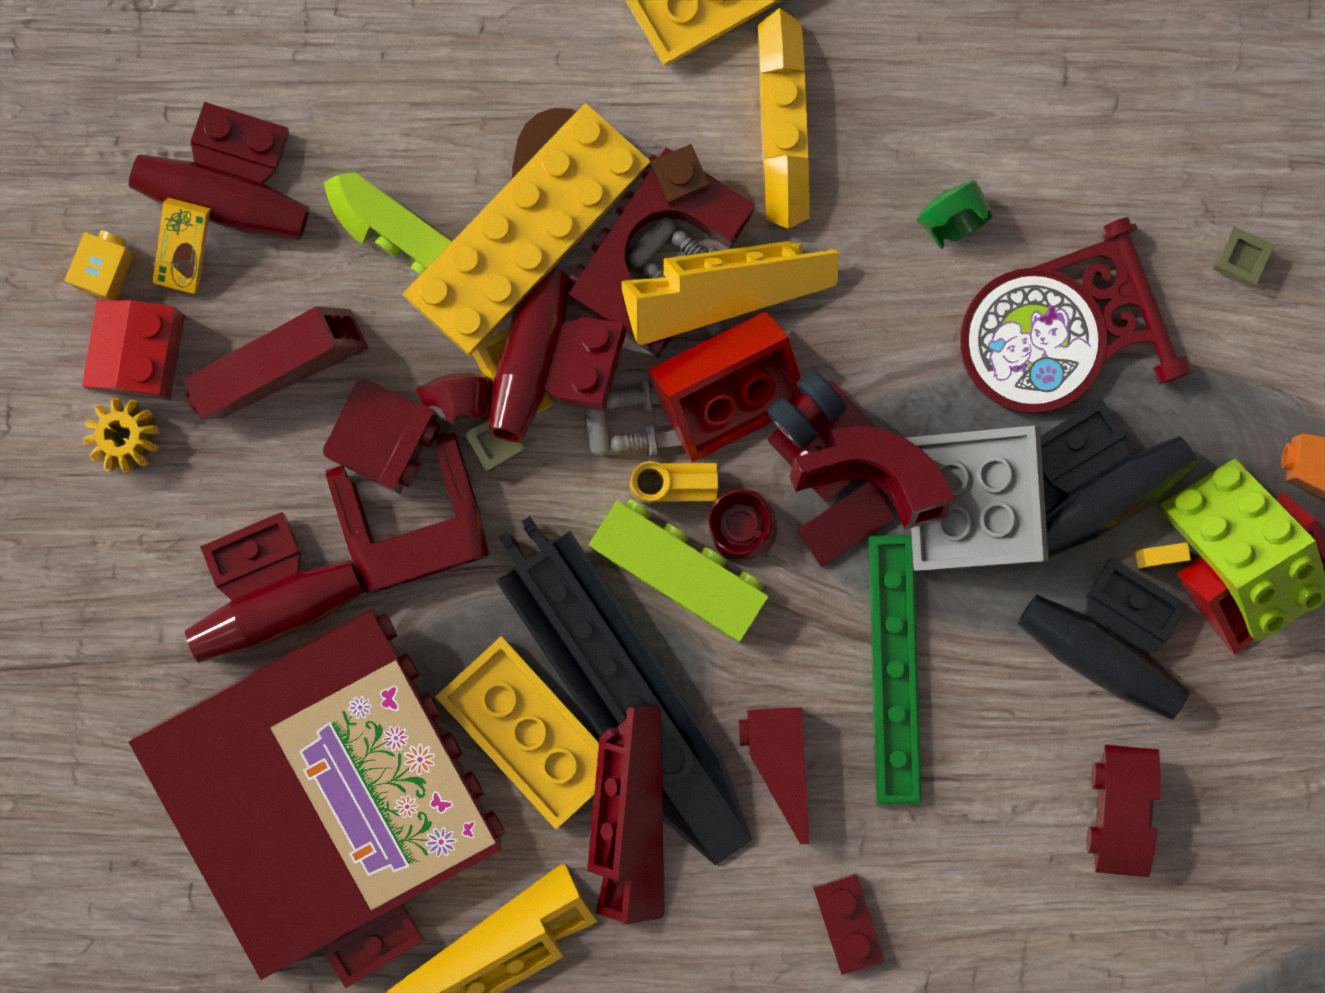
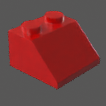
M97 300L82 387L170 401L185 315L173 306L134 300Z

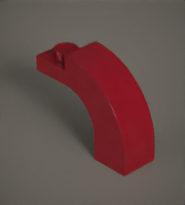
M848 426L831 429L825 449L816 446L802 451L795 457L789 476L795 492L846 478L868 481L878 486L889 496L896 508L904 530L946 518L954 501L952 492L942 472L921 448L900 435L874 427Z

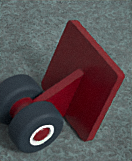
M814 370L808 371L797 382V387L802 396L794 404L785 398H779L767 410L768 416L778 427L768 437V442L791 467L795 457L802 451L816 446L825 449L831 429L848 426L877 428L833 381H827ZM854 478L832 481L812 487V489L824 502H829Z

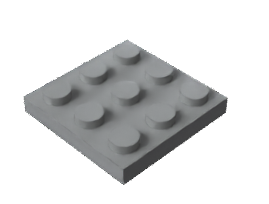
M1033 425L906 438L921 448L936 463L954 497L946 518L911 528L914 571L1049 562L1039 426Z

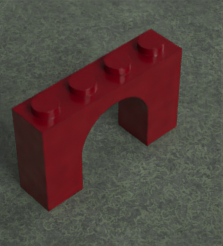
M665 147V149L659 157H662L673 151ZM652 154L649 160L652 161L659 157ZM650 164L640 176L644 180L635 194L629 190L617 206L615 213L620 215L612 229L604 227L596 237L591 247L596 253L588 265L584 266L580 263L568 280V287L571 288L568 294L570 301L597 319L624 323L627 330L625 337L639 345L634 338L622 293V281L633 280L626 266V253L635 234L647 224L660 220L663 217H669L692 224L730 249L753 215L755 204L704 172L709 182V188L668 205ZM672 336L639 346L659 358Z

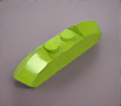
M356 172L340 174L324 182L330 206L346 231L361 244L374 235L378 236L374 243L394 258L401 253L414 262L410 269L418 276L451 243L449 239Z

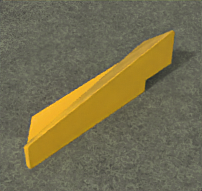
M783 241L665 258L663 271L665 278L622 281V293L635 341L639 345L648 344L834 287L838 282L839 252L830 249L803 254L801 243Z
M560 864L401 980L386 993H502L563 958L564 956L557 940L597 923L596 917L567 866Z

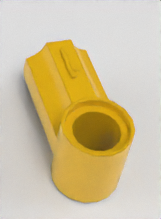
M643 462L635 468L630 477V493L637 501L648 505L663 502H715L718 491L717 463ZM644 472H654L661 478L662 488L658 493L648 495L639 489L637 479Z

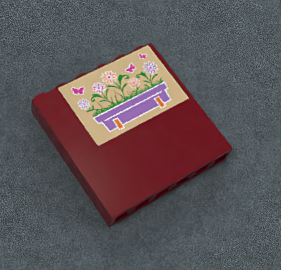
M374 607L145 729L128 741L260 980L502 850L500 836L505 834V830L494 810L487 813L478 799V797L484 795L479 781L472 770L466 774L464 773L457 760L463 754L456 739L450 731L443 735L435 720L441 716V713L429 692L422 695L413 680L420 676L414 662L407 652L400 656L392 639L398 637V634L386 613L379 616Z

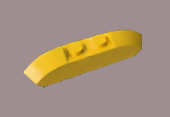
M779 8L758 24L764 204L767 221L790 229L810 218L805 64L802 23Z

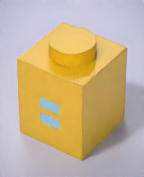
M100 230L97 237L84 232L65 282L78 290L104 300H117L135 255L126 247H123L126 240L117 235Z

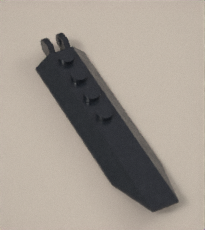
M529 516L522 521L524 530L530 539L535 541L541 551L526 560L513 536L509 535L508 532L499 536L500 541L517 567L497 579V584L600 737L608 729L618 727L627 718L626 710L629 707L657 706L660 708L663 821L714 865L718 864L752 841L721 754L571 531L549 545L536 523Z

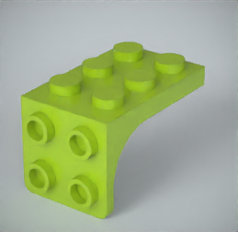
M1235 458L1160 504L1164 516L1210 565L1228 588L1244 617L1249 634L1255 641H1261L1270 635L1280 632L1286 625L1305 613L1317 609L1325 602V571L1316 541Z

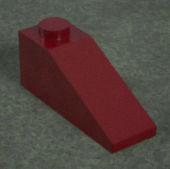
M802 707L746 710L747 719H738L740 746H748L750 758L800 844H809Z

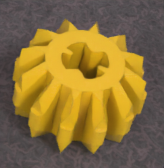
M113 398L110 404L111 412L101 405L95 407L96 414L101 419L98 423L90 419L85 421V426L94 430L95 434L83 438L84 445L97 446L91 452L90 459L94 462L104 460V470L113 472L120 465L123 473H132L133 459L140 466H147L149 462L143 454L145 449L155 453L159 449L158 445L148 441L149 437H154L161 433L159 427L148 425L153 419L154 414L148 409L139 413L140 403L133 399L124 408L120 399ZM119 427L130 431L129 440L123 438L126 442L124 445L114 441V434L121 433L118 430Z

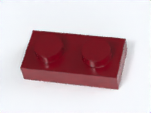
M856 873L814 886L813 890L841 975L883 962L884 958Z
M402 903L324 948L323 952L344 987L348 988L422 942L425 938Z

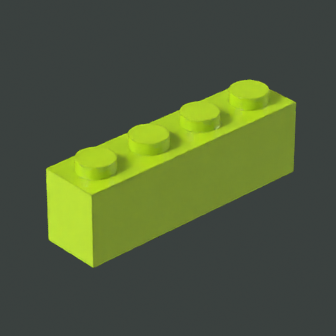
M629 499L628 503L624 505L617 500L588 544L589 548L739 643L769 597L761 592L765 584L745 571H742L738 577L723 567L727 560L707 547H704L701 553L686 544L690 537L673 525L667 523L664 529L652 523L648 520L652 513L637 502Z

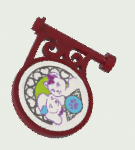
M1124 217L1105 225L1104 230L1106 234L1102 236L1103 242L1032 268L1007 272L990 281L977 293L970 303L962 322L960 351L968 376L978 390L988 399L1003 408L1020 413H1045L1060 409L1075 401L1092 385L1102 365L1109 357L1126 346L1143 342L1153 343L1161 364L1153 367L1159 385L1193 372L1187 355L1177 357L1130 233L1138 229L1136 223L1131 224L1129 217ZM1103 257L1113 263L1116 270V280L1107 289H1099L1092 283V276L1095 273L1101 275L1103 282H1107L1111 277L1109 268L1101 263L1092 264L1085 269L1081 277L1082 285L1073 278L1057 271L1087 259ZM1095 300H1110L1104 307L1103 313L1101 312ZM1124 305L1138 307L1148 330L1133 332L1137 321L1134 314L1128 311L1123 312L1119 316V320L1126 321L1127 325L1118 328L1111 320L1113 311ZM1107 333L1118 338L1108 346Z

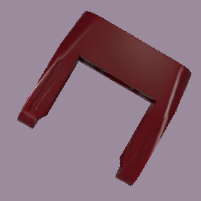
M453 430L436 436L438 443L436 455L456 516L443 522L374 543L356 484L349 479L345 467L341 465L325 471L345 541L366 594L390 589L486 558L490 555L481 514Z

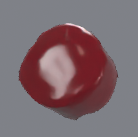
M471 372L448 374L437 377L416 388L422 404L428 407L436 406L441 408L446 420L450 423L458 420L460 415H464L469 419L490 417L491 384L490 378L486 375Z
M749 489L731 490L720 496L708 512L711 538L717 551L725 559L749 560L767 553L775 542L777 536L775 513L771 504L759 492Z

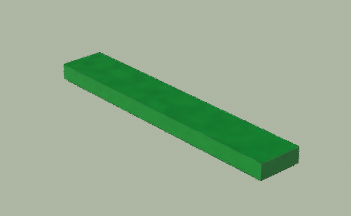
M912 535L869 536L868 559L876 804H922L915 571L913 567Z

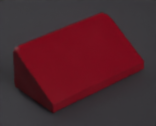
M867 482L800 527L797 533L822 568L895 519L876 485Z

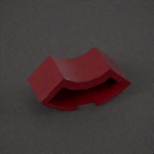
M1105 744L1101 762L1093 763L1091 787L1098 790L1095 826L1088 827L1086 850L1087 853L1094 854L1095 873L1150 877L1158 832L1157 828L1151 827L1154 800H1160L1159 749Z

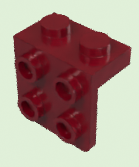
M360 379L355 384L323 447V454L329 460L343 465L345 468L400 495L404 486L407 488L411 486L419 471L420 464L416 461L424 446L430 448L441 426V424L437 423L439 414L434 409L420 402L416 404L368 379Z

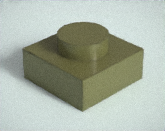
M1233 227L1228 234L1213 270L1253 288L1257 285L1275 245Z
M490 418L464 433L487 473L526 451L521 442H508L489 433Z

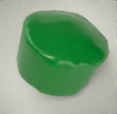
M971 180L945 190L933 198L923 208L916 220L930 233L937 245L943 249L945 239L951 242L962 239L988 222L993 217V213L978 182Z

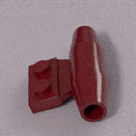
M207 102L203 104L190 141L193 161L138 154L129 177L130 189L162 205L167 198H172L211 208L209 222L247 234L300 240L309 215V206L264 184L278 169L289 136V128Z
M553 268L515 308L494 377L489 421V433L504 441L518 443L524 440L546 392L561 402L562 405L604 412L606 409L627 330L624 323L581 317L578 320L565 323L569 277L556 268Z
M280 512L200 546L215 586L231 601L186 629L185 637L198 663L254 650L319 622L365 592L364 587L351 560L299 572L302 554L286 514Z

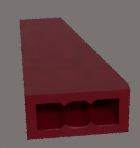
M315 306L184 378L183 381L188 390L186 393L187 401L192 410L201 419H221L368 349V345L351 309Z

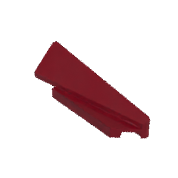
M657 706L629 707L626 710L627 718L618 727L608 729L599 738L587 871L603 876L596 913L625 924L661 919L665 913L661 710Z

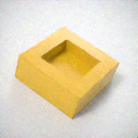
M1188 542L1135 551L1138 569L1182 563L1190 560Z

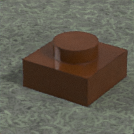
M692 144L650 161L652 170L668 205L709 188V182Z

